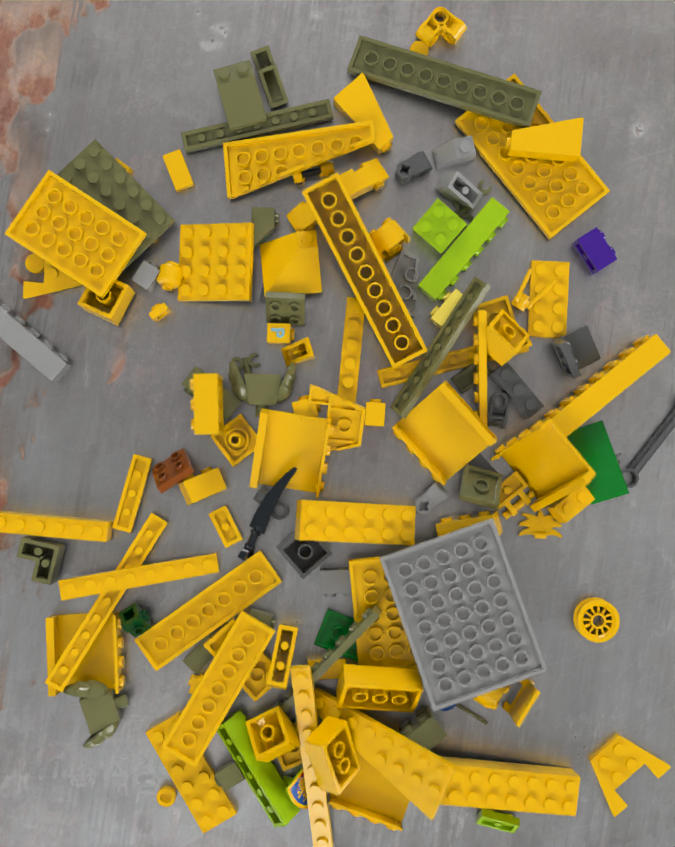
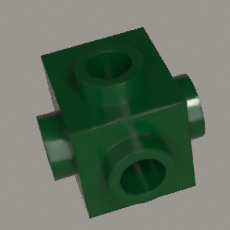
M136 603L119 612L123 630L135 638L152 628L149 621L151 619L149 612L146 609L143 610Z

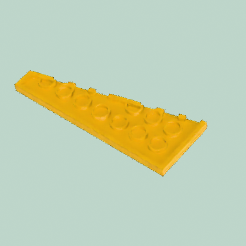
M363 121L223 143L227 198L229 200L237 198L376 142L374 121Z
M318 687L315 688L317 715L322 720L327 716L346 720L355 750L428 818L433 820L457 766L357 709L337 708L336 697Z

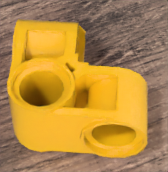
M437 7L426 21L420 25L415 36L427 44L428 47H432L440 35L448 43L454 45L467 30V27L461 19L455 17L446 8ZM441 17L444 21L439 22L435 18Z

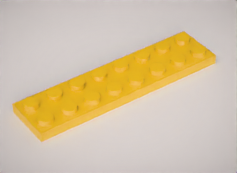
M259 550L152 626V628L135 638L134 641L155 671H158L282 583L283 580L264 553Z
M241 611L161 748L191 766L196 767L274 635L275 629L248 613Z

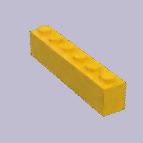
M0 511V533L99 542L112 540L114 521Z

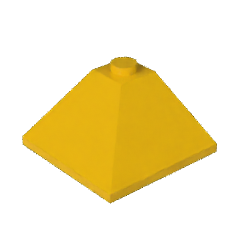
M316 230L298 231L260 244L264 296L266 291L305 294L322 293Z

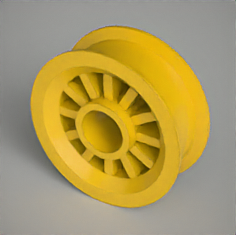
M597 597L587 598L581 601L574 611L573 621L575 628L582 636L592 642L601 643L608 641L615 636L619 629V614L616 608L604 599ZM599 615V622L597 624H593V618Z

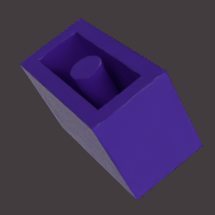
M597 227L573 242L574 247L592 275L617 260L614 248L608 245L605 234Z

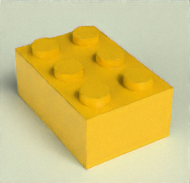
M218 373L193 374V379H190V389L194 391V399H191L190 402L191 411H194V419H191V430L194 431V435L224 434L223 376Z
M327 716L304 743L320 790L339 796L359 772L361 766L346 720Z

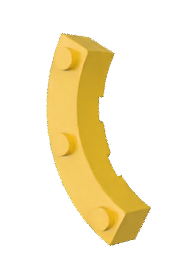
M377 158L362 163L356 171L350 169L339 175L351 200L371 190L378 191L385 185L384 182L389 176ZM304 201L300 202L286 215L296 232L315 230L318 224L308 203Z

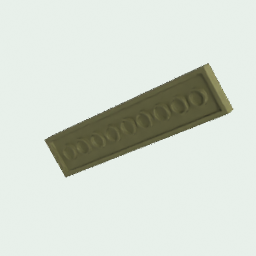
M362 35L359 36L347 68V73L359 76L363 73L368 80L521 128L530 127L542 92Z

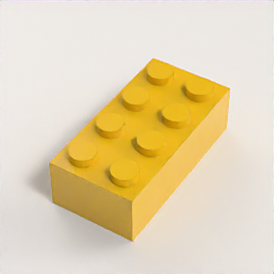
M343 664L336 686L337 708L414 713L423 692L419 669Z

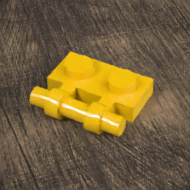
M517 471L511 473L501 484L499 506L497 509L500 510L503 506L506 507L507 510L502 513L506 520L518 514L517 511L524 505L530 504L531 500L536 496L532 490L527 494L523 492L528 487V484ZM518 495L520 499L512 505L509 501Z

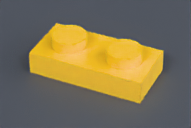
M227 505L208 514L225 548L243 540Z

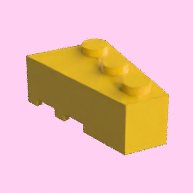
M485 510L475 515L470 513L459 515V518L452 519V517L441 518V522L435 524L437 535L439 537L493 518L500 536L503 530L499 511Z

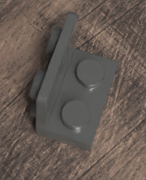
M583 325L552 341L566 376L573 379L582 376L579 371L580 369L601 358L587 325Z

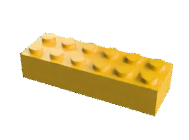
M297 500L295 539L414 545L416 506Z

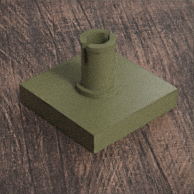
M465 464L458 499L496 510L499 506L503 474Z

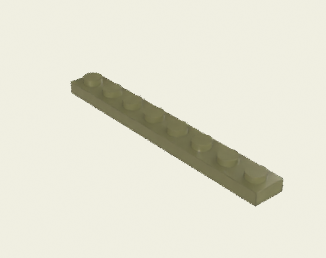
M325 99L265 113L267 121L230 131L228 122L181 132L185 152H195L221 146L225 142L256 138L333 120L330 100Z
M476 277L473 278L427 349L428 351L425 352L390 408L398 415L406 419L491 288L490 285Z
M375 605L372 609L367 608L361 615L362 619L358 623L355 621L349 627V633L346 636L341 635L335 642L336 646L332 650L329 648L323 654V660L312 665L313 685L379 618L381 609ZM292 688L284 695L285 699L282 702L278 701L272 708L280 706L286 714L295 704Z

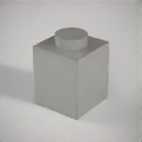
M143 261L131 280L152 293L158 284L156 279L160 272V266L152 261L150 263Z

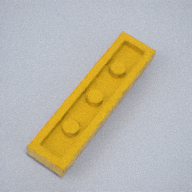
M133 454L112 528L128 533L133 532L152 466V458Z

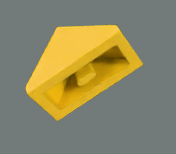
M308 337L281 348L286 367L291 362L298 364L315 359Z

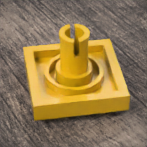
M239 414L224 425V434H212L210 436L232 467L255 451L257 434L242 414Z

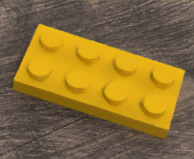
M530 261L532 272L529 278L528 296L530 299L528 301L537 296L554 279L557 280V283L537 300L530 310L528 309L527 333L530 335L529 337L558 339L566 335L570 262Z
M234 618L204 643V647L213 657H215L236 621ZM265 652L262 653L242 687L255 702L272 688L267 686L272 660Z

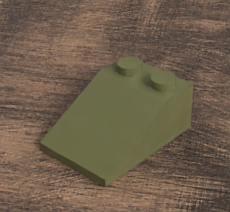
M250 60L213 70L230 131L267 121Z

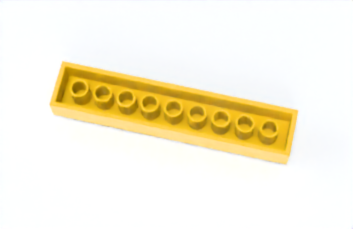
M338 172L303 190L302 193L393 369L427 352L428 350Z

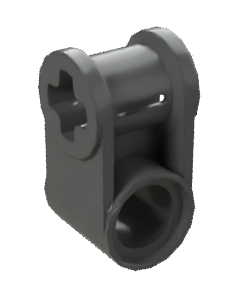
M424 151L414 154L397 165L395 179L398 183L406 184L428 174L433 169Z
M497 392L490 396L487 411L488 427L496 426L501 427L503 430L506 429L510 402L506 393ZM499 395L504 399L501 406H497L495 403V398Z

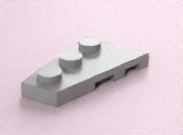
M402 249L390 277L410 316L415 318L420 257Z

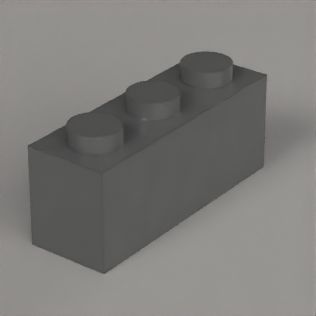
M508 362L503 366L500 365L489 375L501 392L508 395L510 402L524 419L531 418L544 407Z

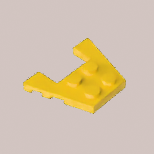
M44 260V283L23 281V298H32L83 285Z
M310 384L308 403L328 405L326 419H331V426H334L333 436L328 437L327 443L331 444L330 451H340L361 446L366 408Z
M618 733L588 758L608 803L610 812L614 817L628 806L615 789L645 764L658 779L671 768L665 761L645 751Z

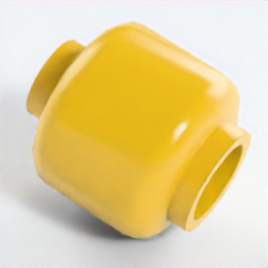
M173 261L161 264L160 272L156 279L161 288L166 291L179 288L183 278L181 265Z

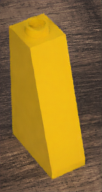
M361 73L333 98V104L349 123L374 121L376 142L369 144V146L379 155L382 152L386 153L392 147L393 135L365 75Z
M584 118L512 130L509 137L505 139L507 156L576 162L581 154Z

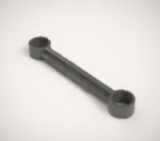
M675 409L628 468L621 469L622 474L627 471L633 474V482L627 485L628 488L638 484V474L675 428Z

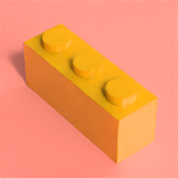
M279 624L267 680L268 687L287 690L298 635V628Z

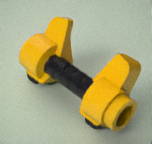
M324 162L316 168L304 170L292 176L294 184L301 185L305 183V178L319 175L321 179H325L335 173L333 162Z

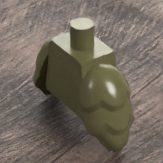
M233 360L229 363L228 374L231 389L242 402H247L248 405H256L255 417H260L262 408L267 409V406H275L276 403L283 402L291 394L296 380V365L291 362L282 381L279 374L244 373L243 381L240 371Z
M96 680L77 681L64 688L65 694L80 697L79 702L91 734L82 746L85 749L101 745L106 739H110L119 726L120 708L130 705L127 694L116 697L113 688L108 689L107 685Z

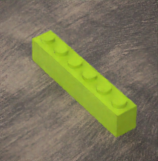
M492 197L419 283L417 289L432 302H435L437 299L441 301L447 294L445 289L449 284L453 286L460 278L458 276L461 270L465 272L472 264L469 260L474 255L478 257L484 249L482 245L485 241L490 242L496 235L495 229L498 226L502 228L509 220L506 216L510 211Z
M241 710L232 712L224 718L217 732L274 828L286 826L301 810L288 797L285 790L287 785L278 774L276 766L271 761L263 762L256 760L245 723L247 721L246 716Z

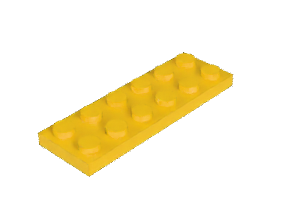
M179 711L148 729L145 733L204 834L236 815L237 809L227 792H224L222 786L219 787L214 778L215 771L205 754L202 755L196 767H193L161 748L181 715Z

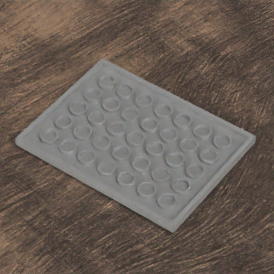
M493 518L379 557L433 712L547 672Z

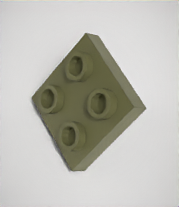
M266 291L267 323L305 325V293Z

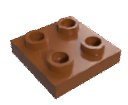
M184 448L175 451L169 458L157 463L152 469L157 489L161 494L175 484L178 485L184 482L183 479L194 472L189 456Z

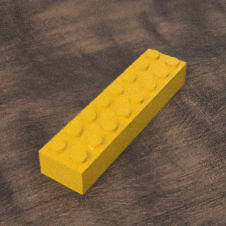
M647 334L644 337H639L632 343V347L628 350L627 348L617 355L618 359L608 362L602 367L603 371L589 377V383L577 387L573 391V396L565 397L558 403V408L550 409L543 415L545 418L541 421L543 422L550 417L565 437H567L665 358L671 351L657 334L651 336Z
M440 756L457 766L440 805L576 816L580 776L572 768Z

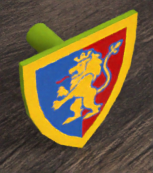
M302 767L295 778L284 776L282 780L288 785L285 790L291 802L299 808L308 809Z

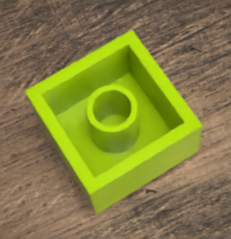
M437 199L412 229L442 255L466 228L467 223L440 199Z

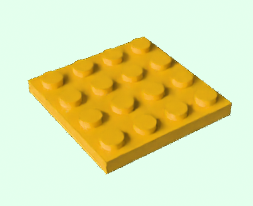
M248 222L180 225L179 264L183 270V278L178 288L177 300L180 302L252 301L255 224Z

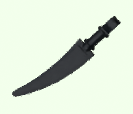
M296 467L290 469L275 483L255 512L249 525L253 528L250 530L251 535L238 555L243 561L253 555L255 542L261 533H265L272 511L288 482L296 473Z

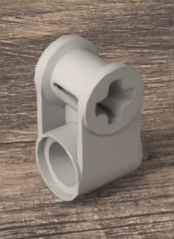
M434 481L414 500L413 506H416V513L421 515L430 513L449 494L438 482ZM419 502H426L425 510L418 509L420 507Z

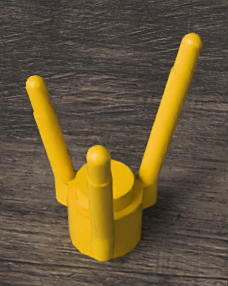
M529 268L511 305L523 312L526 308L530 310L533 304L557 283V280L554 279L537 296L528 301L530 297L524 294L523 291L532 272V269Z

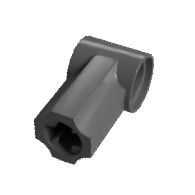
M263 486L253 499L258 504H261L269 490ZM278 499L271 516L276 520L286 518L290 512L289 506ZM277 506H282L285 509L283 516L276 514Z

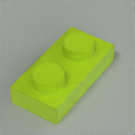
M481 809L477 815L476 824L514 834L520 826V818L514 817L509 813H498L493 809Z

